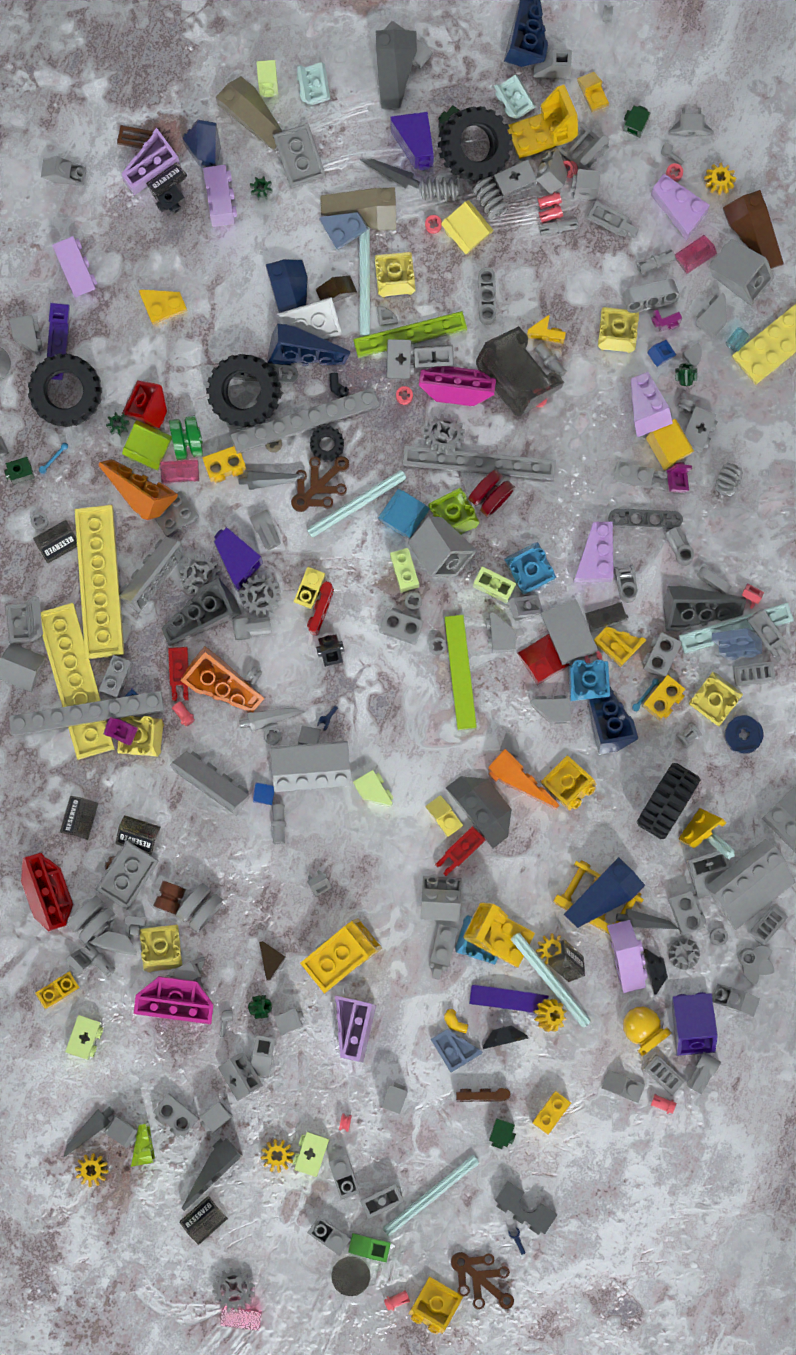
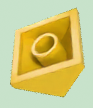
M676 419L672 420L673 424L650 432L646 437L664 471L694 452Z

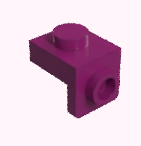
M657 309L654 310L651 320L654 327H658L661 332L668 328L673 330L679 327L682 316L680 312H677L662 319Z
M678 462L667 470L669 492L686 493L689 491L687 472L692 470V465Z
M110 717L103 734L126 745H131L138 727L122 719Z

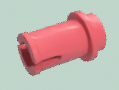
M553 192V194L537 198L540 210L553 205L559 206L562 203L559 192Z
M556 205L549 210L538 212L542 224L563 217L561 207Z
M182 701L172 707V710L181 719L182 725L187 727L195 721L194 715L189 713Z
M655 1094L651 1106L667 1111L666 1114H673L677 1103L673 1102V1099L670 1101Z
M406 1290L391 1297L386 1296L387 1299H384L388 1311H394V1308L410 1302Z

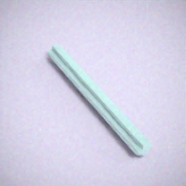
M370 228L359 236L361 336L370 335Z
M399 470L307 529L309 535L315 537L406 480V475L402 470Z
M516 933L511 938V941L582 1027H586L591 1022V1019L520 933Z
M474 1155L469 1157L383 1227L384 1232L388 1236L392 1235L479 1164L477 1158Z

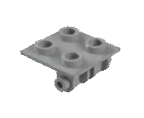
M182 491L177 493V498L160 517L154 518L166 537H173L174 534L179 532L178 529L182 531L181 527L185 526L187 528L186 524L189 525L194 521L196 522V519L199 517Z

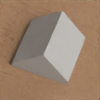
M10 644L0 658V680L32 692L47 657L16 644Z

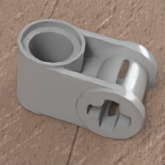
M632 564L630 567L625 568L614 567L620 599L625 603L633 602L638 592L634 565ZM631 589L634 594L626 596L623 591Z

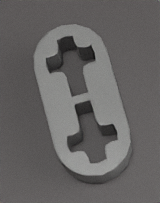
M701 567L697 573L699 579L720 593L728 594L732 588L727 581L705 567Z

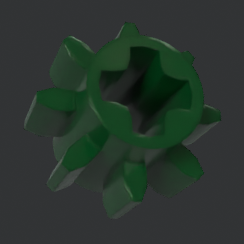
M265 176L262 179L255 177L254 184L250 183V188L254 189L251 191V196L256 194L258 201L260 198L267 200L268 193H273V190L268 188L272 185V182H267Z
M691 363L680 364L679 368H675V381H679L681 386H691L693 381H697V368H693Z
M115 412V416L112 418L108 416L110 423L106 424V427L112 428L110 431L111 435L118 433L121 437L122 432H128L126 425H129L130 422L129 420L124 421L126 417L124 413L119 416ZM115 422H116V423L121 422L122 425H121V426H118V425H117V426L115 427L114 423H115Z
M266 995L253 996V1001L248 1004L249 1013L255 1019L268 1018V1013L272 1011L271 1001L266 999Z

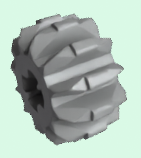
M733 463L723 465L716 480V491L725 496L735 494L742 479V468Z

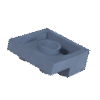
M749 628L712 633V641L719 646V654L727 660H736L743 656L752 658L762 654V639Z

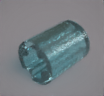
M737 327L725 344L734 352H739L750 338V335L744 329Z

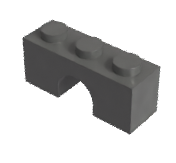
M507 1181L495 1199L498 1203L496 1207L505 1213L508 1210L515 1214L513 1216L515 1220L521 1224L524 1221L531 1225L529 1229L539 1235L541 1232L546 1234L558 1214L541 1203L532 1212L522 1210L520 1200L525 1192Z

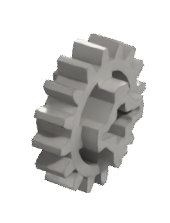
M441 414L439 419L433 416V421L428 420L427 426L424 427L426 445H431L432 451L435 448L438 449V454H440L441 450L445 454H448V450L454 453L455 448H460L461 443L464 442L465 429H462L463 424H457L458 419L452 420L451 415L444 418V415Z
M194 554L193 560L188 557L189 563H182L185 569L179 570L180 574L184 575L180 577V581H185L182 586L184 588L189 587V593L194 590L195 595L201 588L194 586L196 583L204 586L218 578L221 579L217 575L221 572L220 569H215L218 565L217 562L211 563L212 557L205 559L204 554H202L201 558ZM197 563H204V564H206V565H205V566H199V565H197ZM191 568L192 574L188 578L187 574L189 569ZM196 569L198 570V572L203 573L205 581H203L202 578L197 577ZM213 571L212 580L209 582L208 576Z
M264 574L261 579L255 575V580L253 581L251 578H248V585L242 584L245 590H240V594L244 595V597L240 598V601L246 602L243 607L244 609L249 607L250 614L256 611V616H259L260 612H263V615L266 616V611L268 610L273 613V606L279 607L276 601H281V597L277 596V594L281 593V590L275 589L278 583L272 584V577L266 580ZM262 583L261 586H258V587H255V586H254V585H256V584ZM270 588L273 591V598L268 595ZM264 591V598L260 597L258 599L257 593L261 594ZM248 593L253 596L251 603L248 600ZM262 604H267L265 607H259Z
M230 1268L229 1273L222 1271L223 1277L216 1276L218 1283H213L215 1290L212 1291V1294L216 1296L215 1303L221 1302V1309L227 1306V1312H230L231 1308L238 1312V1307L240 1306L243 1310L246 1309L245 1303L251 1304L250 1297H255V1292H253L255 1284H251L253 1278H247L248 1274L246 1271L240 1274L239 1268L236 1272H233L232 1268ZM244 1284L247 1287L246 1293L245 1290L242 1289ZM221 1287L225 1291L224 1296L220 1292Z

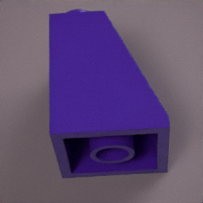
M428 112L390 116L391 133L414 169L428 170L430 167H433L434 153Z
M226 527L224 530L220 529L216 533L214 543L235 590L239 591L243 587L242 584L252 577L263 564V561L257 552Z
M699 992L695 995L679 994L673 996L672 1014L677 1056L703 1054V1052L716 1053L718 1034L712 993Z

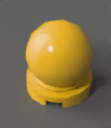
M644 1006L629 1010L623 1020V1031L626 1037L632 1043L639 1044L641 1048L637 1051L642 1057L672 1034L668 1027L664 1030L661 1028V1020L657 1013Z

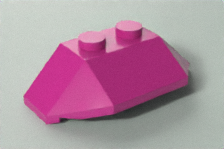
M435 366L427 370L422 369L419 379V386L436 402L464 406H475L493 396L496 379L490 378L479 370L451 366Z
M158 976L136 994L133 1014L211 1024L214 1004L198 981Z

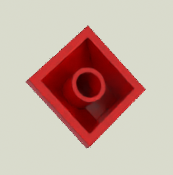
M137 380L122 414L124 413L126 417L138 420L151 427L160 428L167 413L162 386Z
M549 634L517 653L537 686L569 666V663L561 664Z

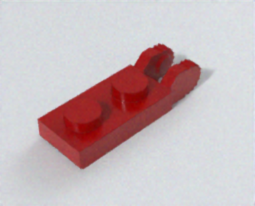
M326 581L322 584L320 588L321 598L316 600L314 605L315 614L313 617H310L307 624L310 634L315 636L319 635L333 596L334 587L331 582Z
M188 647L168 648L172 701H177L178 699L176 686H183L184 701H189V688L181 681L182 676L189 667Z
M472 826L445 852V855L435 866L437 868L441 867L450 858L454 863L443 873L445 876L449 875L480 847L486 839Z

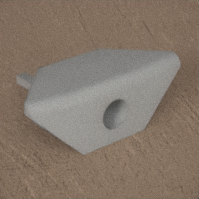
M682 108L680 121L669 130V133L708 135L714 134V131L705 123V115L701 114V108H698V114H685V108Z
M111 922L109 931L91 941V944L103 949L123 954H137L130 941L131 937L128 936L130 926H127L126 933L123 935L112 932L114 922Z
M201 957L192 960L171 971L165 977L193 981L197 979L198 983L203 987L200 974L205 958Z

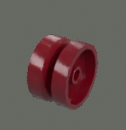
M494 469L481 480L468 497V500L475 506L483 503L480 511L487 518L504 504L516 488L510 481H504L500 484L503 480V475L497 469Z

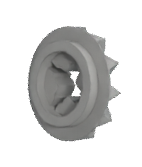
M679 939L669 949V959L679 969H690L699 961L700 951L692 940ZM682 947L685 949V951L692 950V952L689 955H687L688 962L685 960L684 957L677 958V956L680 953H682Z

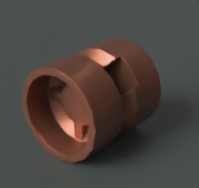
M162 881L159 889L161 896H157L153 906L176 915L180 907L178 900L183 899L186 889Z

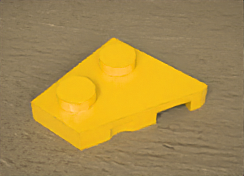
M138 290L152 325L187 311L180 292Z
M608 626L594 639L595 644L620 667L646 641L643 637L638 638L630 635V633L619 632Z
M699 808L678 840L695 848L704 839L713 834L712 830L719 824L723 827L727 822Z

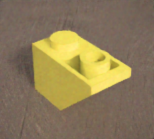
M307 567L293 602L312 609L319 596L320 588L325 581V573Z

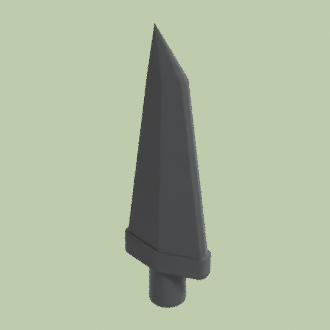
M360 159V161L405 189L408 185L418 188L420 181L413 179L414 173L375 159Z
M247 471L248 477H239L238 481L239 485L248 484L249 490L292 483L304 474Z
M626 909L625 914H616V921L630 920L633 928L678 929L669 920L633 911L632 909Z
M110 1106L103 1113L97 1109L67 1144L64 1157L108 1126L110 1123L108 1118L115 1111Z

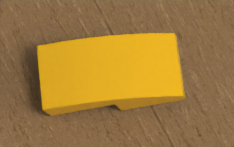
M69 971L35 992V995L44 1010L75 992L79 989V986Z

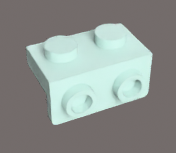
M320 62L308 67L297 66V80L300 83L301 90L299 94L301 100L311 106L330 100L325 64Z
M518 75L512 76L501 85L497 84L494 86L496 89L495 95L501 102L503 101L506 106L504 110L509 117L519 119L536 107Z

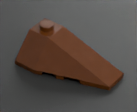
M761 190L743 195L723 207L729 226L738 234L740 240L749 249L765 257L771 269L784 265Z

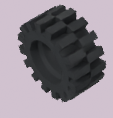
M326 425L323 426L324 428L319 427L317 431L313 432L310 438V449L314 457H318L320 461L324 460V462L330 460L332 462L343 453L344 439L337 428L334 429L333 426L327 427ZM325 437H330L335 443L334 447L329 451H325L320 447V441Z

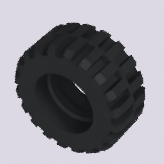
M473 106L452 114L449 120L444 122L442 125L443 130L439 132L438 136L441 138V141L438 142V148H441L442 151L439 153V156L444 158V166L446 168L450 167L453 175H459L464 180H479L497 174V171L505 167L504 163L510 159L508 153L512 151L513 145L510 144V140L513 138L512 134L508 135L507 130L510 129L508 123L504 124L502 122L504 118L501 115H495L496 111L492 109L487 110L486 107ZM469 126L480 127L489 138V152L486 158L481 161L470 160L462 151L461 136L463 131Z
M55 354V356L45 358V361L39 363L35 371H32L30 375L31 380L28 382V398L31 401L32 408L39 417L56 426H77L89 420L90 416L97 411L98 404L101 403V380L96 370L87 361L72 354ZM71 373L81 381L83 394L75 406L59 408L50 401L47 389L50 380L55 375Z
M247 354L231 355L228 359L221 360L218 363V367L213 368L211 371L213 374L207 381L209 383V388H206V394H209V399L207 400L209 405H212L214 414H217L222 421L233 426L252 427L264 423L267 418L273 415V411L278 408V400L282 396V393H280V388H282L281 382L278 381L279 376L277 372L264 359ZM239 373H250L260 383L261 394L259 400L250 408H238L231 403L228 397V385L231 379Z
M672 763L637 820L638 826L659 839H665L699 785L700 777L680 764Z

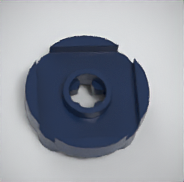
M741 715L735 717L727 724L724 737L731 751L739 754H749L760 746L764 732L761 724L753 719V717ZM741 730H745V733H749V736L746 737V740H743L742 737H739Z

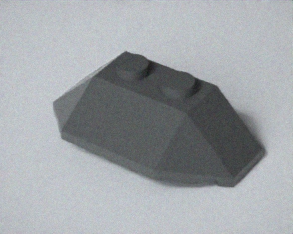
M460 776L446 787V790L492 849L508 838L512 809L489 779Z

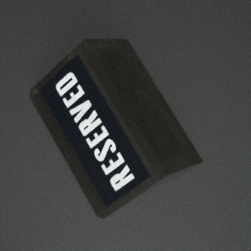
M176 162L148 181L146 185L152 196L156 199V197H159L174 185L185 180L187 174Z
M67 520L33 538L47 563L77 547V538Z
M622 602L585 613L590 632L626 622L629 618L628 614H625Z
M70 796L60 833L88 840L99 803L81 797Z
M124 815L118 828L115 843L122 846L125 840H127L147 854L152 855L161 827Z
M565 939L561 940V953L549 957L548 965L568 982L584 977L583 955Z
M207 1196L182 1218L179 1223L199 1245L221 1226L228 1217Z

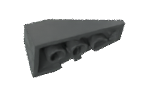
M376 30V54L382 109L401 107L409 73H411L412 63L417 52L416 31Z
M218 578L202 586L198 593L186 603V606L163 626L162 631L168 645L171 646L223 624L242 613L234 595Z
M668 586L664 600L666 631H685L691 629V626L699 624L702 626L708 625V622L717 619L723 621L742 616L746 598L687 586Z
M220 1138L212 1146L214 1150L211 1152L182 1206L184 1211L243 1156L227 1138L224 1141Z

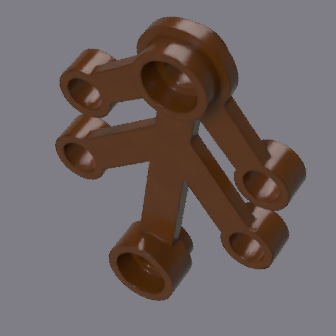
M344 456L337 457L334 461V466L318 480L321 462L318 457H312L309 460L311 488L306 493L304 481L307 479V473L304 470L296 472V474L303 473L305 475L303 479H297V494L291 500V505L297 512H304L309 507L330 509L333 506V499L329 496L323 499H311L315 494H337L344 496L347 493L345 484L340 483L337 486L325 485L338 472H346L349 469V460ZM317 460L319 463L317 466H313L311 462ZM343 460L345 461V465L339 466L338 462ZM344 487L345 491L340 493L338 492V488ZM299 499L304 500V504L298 505L297 501ZM330 500L331 504L329 506H326L324 504V501Z
M458 1252L451 1258V1267L458 1273V1294L461 1297H465L470 1293V1288L466 1285L467 1273L472 1277L474 1294L472 1304L475 1309L480 1310L485 1306L481 1286L498 1299L500 1308H511L514 1304L513 1296L509 1293L501 1292L486 1279L495 1277L505 1279L509 1276L510 1270L502 1266L499 1269L477 1271L471 1265L484 1264L490 1266L495 1261L494 1256L488 1253L484 1256L469 1257L463 1252ZM486 1256L491 1257V1263L485 1262ZM459 1258L464 1260L463 1266L458 1265L457 1261ZM501 1269L507 1271L506 1276L500 1274ZM461 1287H465L467 1289L466 1294H462L460 1292ZM504 1297L509 1298L510 1303L508 1305L503 1303ZM476 1300L482 1301L481 1307L476 1306Z

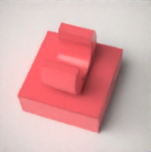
M747 583L742 596L751 600L750 608L752 609L756 603L759 604L764 592Z

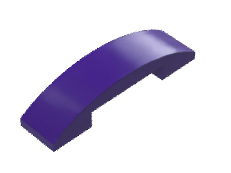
M50 303L47 357L67 353L70 305ZM64 373L57 374L52 379L63 380Z
M472 985L469 1004L534 1013L533 1011L539 1010L537 1004L543 1003L544 999H549V995Z

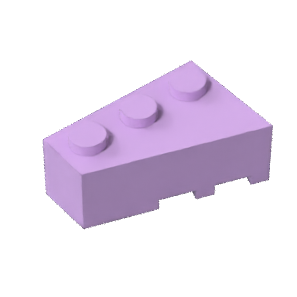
M156 128L150 139L144 143L137 156L132 159L122 172L123 181L135 196L148 187L149 183L175 165L178 166L180 164L179 158Z
M226 165L203 168L212 227L235 224L234 218L237 217L236 206H232L231 202L235 198L233 188H229L228 183L232 181L230 170H226Z
M665 174L661 176L651 193V196L664 213L669 216L673 225L678 228L686 241L707 214L710 207L708 203Z
M71 236L52 244L74 297L95 290L94 285L97 284L94 274H89L87 267H90L86 256H81L79 250L82 249L79 239H74Z
M649 372L631 378L634 424L637 437L673 424L670 408Z
M593 522L574 582H612L613 522Z
M630 920L607 925L612 939L611 946L614 949L615 965L623 993L646 988L645 979H648L645 967L643 968V965H646L643 953L640 954L643 951L641 940L636 939Z
M335 996L340 1057L363 1063L376 1005Z

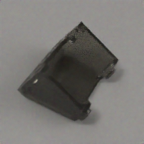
M519 326L485 342L476 359V365L479 371L487 374L490 378L496 379L495 391L513 414L521 417L561 389L565 382L556 372H551L548 375L545 374L526 350L528 336Z

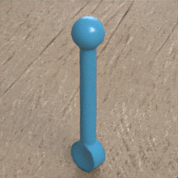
M62 443L61 448L44 466L39 468L41 474H45L50 464L63 450L68 449V444Z
M654 678L648 690L638 703L632 706L633 711H639L640 705L655 686L659 685V679Z

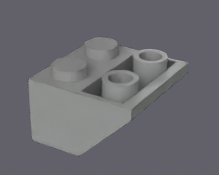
M719 851L686 862L698 899L710 896L705 887L731 867L729 859Z
M423 876L421 919L459 921L462 878Z

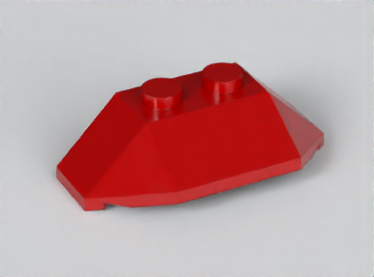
M37 853L22 859L21 883L34 919L47 931H52L67 926L73 902L61 868L44 857L45 855L42 853Z

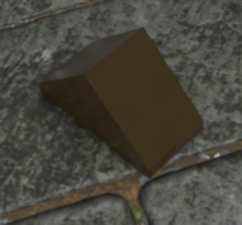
M350 275L332 277L315 289L320 301L331 297L333 303L357 294Z
M261 941L259 944L266 981H270L286 957Z

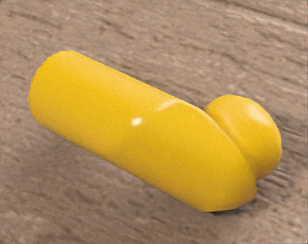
M448 1009L444 1014V1020L449 1029L466 1034L469 1024L458 1022L456 1011Z

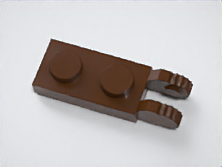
M488 1088L479 1089V1092H472V1089H460V1092H456V1101L505 1102L509 1100L511 1093L508 1088H499L496 1092H491V1089Z

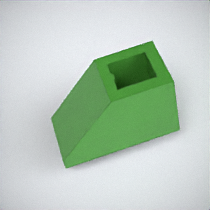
M352 1233L348 1253L387 1262L391 1242Z

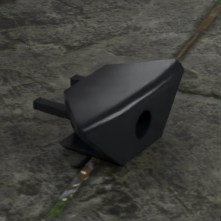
M643 949L653 994L657 995L668 978L664 958L658 957L647 949Z
M512 1025L494 1029L482 1047L487 1049L528 1039V1035Z

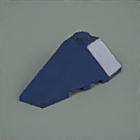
M519 0L504 62L524 67L545 61L548 41L545 38L546 29L542 20L541 0Z
M197 120L192 125V128L187 130V134H183V143L201 168L217 166L221 150L217 123Z
M283 259L266 264L278 312L281 313L306 305L308 277L303 260Z
M277 323L271 336L267 363L290 366L291 363H303V366H309V363L317 362L321 365H345L350 356V351L296 326Z
M611 687L609 697L587 699L599 755L618 752L638 740L634 720L624 710L623 704L618 701Z
M618 857L563 915L579 928L632 900L644 888L645 884Z

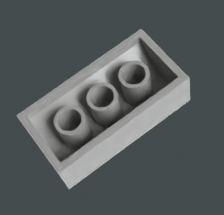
M348 741L271 747L274 792L351 786Z

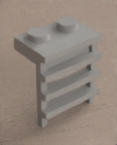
M578 120V131L583 129L585 133L567 153L562 149L567 143L556 147L566 160L574 161L578 169L588 170L596 164L597 159L601 155L603 156L608 151L610 139L605 135L599 138ZM590 135L594 140L576 159H573L571 157L573 152Z
M32 596L25 604L5 606L9 644L36 642L43 635L39 597Z

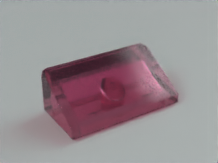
M703 235L676 253L675 257L682 269L688 274L715 256L717 252L715 245Z
M198 460L160 462L161 483L200 481Z
M227 1306L222 1308L221 1326L260 1331L262 1310H243L238 1308V1312H235L234 1308H231L230 1312H227Z

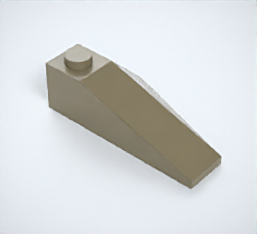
M242 76L229 82L216 96L217 105L274 151L277 147L273 134L282 132V129L260 94Z
M395 187L321 195V215L333 216L358 212L363 217L367 226L373 230H396Z

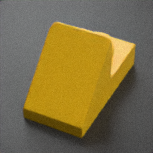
M595 72L577 78L591 113L609 106L607 97L602 89V80Z
M550 315L528 329L527 338L564 344L566 332H563L560 328L547 329Z

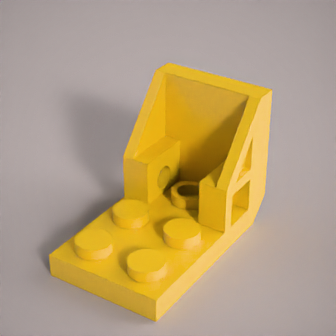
M565 85L556 87L540 105L541 114L509 124L510 129L507 132L508 135L512 134L513 139L511 142L519 159L571 142L578 136L577 112Z
M480 903L463 938L518 968L524 955L511 941V938L516 933H520L530 945L535 933L507 918L508 915L495 904Z
M357 918L341 928L300 962V964L325 994L355 968L379 952L382 947L360 919Z

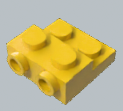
M568 755L541 781V784L569 811L572 808L577 809L582 804V799L586 795L590 796L594 793L595 786L597 785L595 780Z
M429 1276L408 1314L411 1315L413 1322L417 1324L424 1323L429 1326L428 1330L430 1332L443 1334L463 1297Z

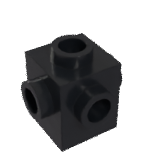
M174 183L168 187L161 188L157 192V202L155 204L161 213L165 211L167 216L171 213L176 214L181 210V206L186 204L185 197Z
M337 634L318 638L317 654L318 658H323L324 666L343 663L341 653L345 652L342 641H338Z

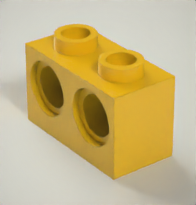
M234 446L202 457L211 482L219 483L224 481L227 476H239L244 473V470H247L242 454H237ZM236 458L239 460V463L236 466H231L229 461ZM213 465L221 466L219 472L211 471Z
M667 675L642 707L659 721L663 717L667 719L673 712L671 709L673 704H679L685 697L683 694L685 688ZM673 687L676 690V695L669 696L666 689ZM654 703H663L664 710L657 711Z
M554 1091L532 1121V1124L549 1135L571 1102Z

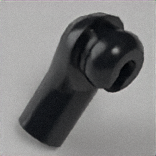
M329 373L330 391L340 398L346 397L349 394L348 387H344L339 383L338 373Z

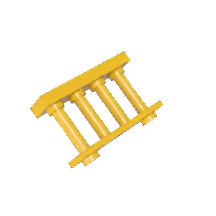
M583 860L574 863L573 866L578 868L565 893L561 894V896L556 895L553 900L554 904L565 910H568L573 905L571 903V896L584 873L595 878L593 883L601 876V874L590 869L591 865ZM638 893L632 900L628 901L620 914H625L626 909H632L635 902L641 904L644 900L641 898L642 894ZM607 913L588 922L609 934L607 925L610 924L605 922Z

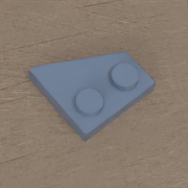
M358 212L319 218L338 250L369 230L363 217Z
M448 1029L431 1039L451 1073L483 1053L480 1049Z

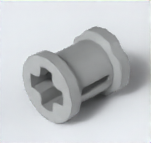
M691 722L682 733L676 734L679 741L687 748L690 746L689 743L697 736L700 737L702 735L700 730Z

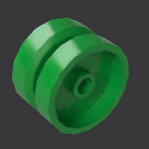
M195 415L185 417L186 429L182 428V423L179 419L169 420L177 461L187 459V447H190L193 457L203 456L201 445L203 441Z

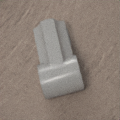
M267 510L249 517L266 551L281 544Z
M680 526L666 532L665 537L676 555L677 562L682 566L691 564L694 558V549L689 545ZM688 552L690 558L683 559L680 553Z
M270 617L233 620L235 640H246L252 638V636L272 634Z
M703 1052L686 1086L702 1094L711 1076L713 1077L718 1070L721 1061Z

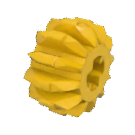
M721 162L718 167L713 164L711 169L706 170L707 175L704 176V181L707 183L705 187H712L711 193H714L716 190L718 195H721L722 191L727 194L729 189L734 188L733 183L736 182V177L733 175L735 171H728L729 165H726L724 168Z
M553 933L550 934V940L544 935L542 938L545 944L541 941L537 943L543 949L538 948L536 952H543L539 957L541 959L546 958L544 961L546 965L549 960H551L552 967L555 966V960L561 965L563 962L560 956L567 959L566 954L562 953L563 951L566 952V947L563 948L562 946L567 941L564 940L560 943L561 935H558L556 940H554ZM551 945H555L554 948L557 947L558 949L554 955H550L551 952L548 953L547 951Z
M544 999L543 1003L537 1004L539 1010L533 1011L537 1014V1017L534 1019L539 1022L537 1027L543 1028L546 1032H556L558 1027H564L562 1021L567 1020L564 1017L567 1010L562 1009L564 1004L556 999Z
M274 1139V1147L270 1142H267L266 1145L270 1149L262 1148L261 1151L267 1153V1156H261V1160L268 1159L263 1166L267 1167L269 1164H272L270 1167L271 1172L277 1166V1171L280 1173V1165L287 1170L289 1167L285 1162L293 1163V1160L287 1158V1156L294 1155V1152L287 1153L286 1150L290 1149L291 1145L289 1144L284 1148L285 1140H282L280 1146H278L277 1139ZM274 1151L282 1152L283 1155L280 1156L282 1157L281 1161L278 1159L273 1160L272 1156L274 1154L272 1153Z
M92 1153L90 1160L86 1154L84 1155L85 1162L80 1159L77 1161L82 1167H75L76 1171H81V1174L76 1175V1178L84 1177L81 1181L82 1185L88 1180V1187H92L94 1180L95 1184L99 1186L100 1181L98 1178L103 1181L106 1180L102 1173H109V1170L102 1167L108 1165V1163L103 1162L100 1164L103 1159L102 1156L95 1160L96 1155ZM94 1165L96 1174L89 1175L88 1166L92 1167Z

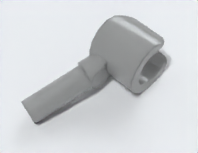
M665 143L661 154L665 157L673 158L682 165L685 161L672 152L673 145Z
M224 1010L222 1012L220 1037L225 1035L227 1021H233L232 1010Z

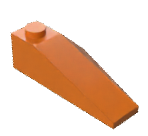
M113 459L99 462L98 466L123 498L145 520L160 517L178 496L176 492L160 482L156 485L148 481V476L134 474L131 468Z
M206 646L193 659L181 678V681L196 693L205 694L213 697L215 700L227 702L248 712H254L265 699Z
M506 749L488 767L490 771L488 775L495 782L499 780L501 783L555 810L560 806L544 788L537 786L538 783L532 775L523 772V766Z

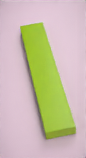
M463 311L355 338L353 342L357 356L361 358L387 351L388 339L411 340V344H416L466 331L467 326Z
M464 615L446 616L444 619L457 730L476 729Z

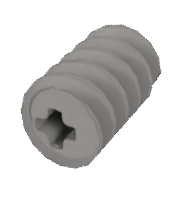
M492 176L478 181L473 186V193L478 194L476 196L477 200L481 201L480 205L482 207H485L484 212L489 213L487 215L488 219L493 220L505 214L508 209H504L507 202L500 203L503 196H496L500 190H493L496 183H489L492 180Z
M422 177V199L426 200L427 195H429L430 200L433 201L436 195L438 201L441 200L442 196H444L445 201H448L450 196L453 201H456L457 196H459L460 178H457L456 183H454L453 178L450 177L447 183L445 177H442L441 182H439L438 177H435L433 182L430 177H427L426 182H424Z

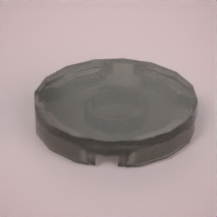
M355 1256L340 1259L334 1265L331 1273L335 1289L346 1296H357L363 1293L371 1279L367 1264L361 1258Z

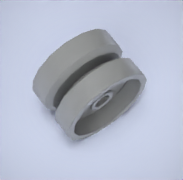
M204 883L200 884L187 897L176 914L183 922L188 921L194 915L189 927L197 933L210 921L224 902L217 894L212 895L206 901L211 893V889Z
M97 895L83 905L67 923V926L73 932H78L82 929L79 938L85 945L98 937L116 917V914L110 908H105L101 911L104 902Z

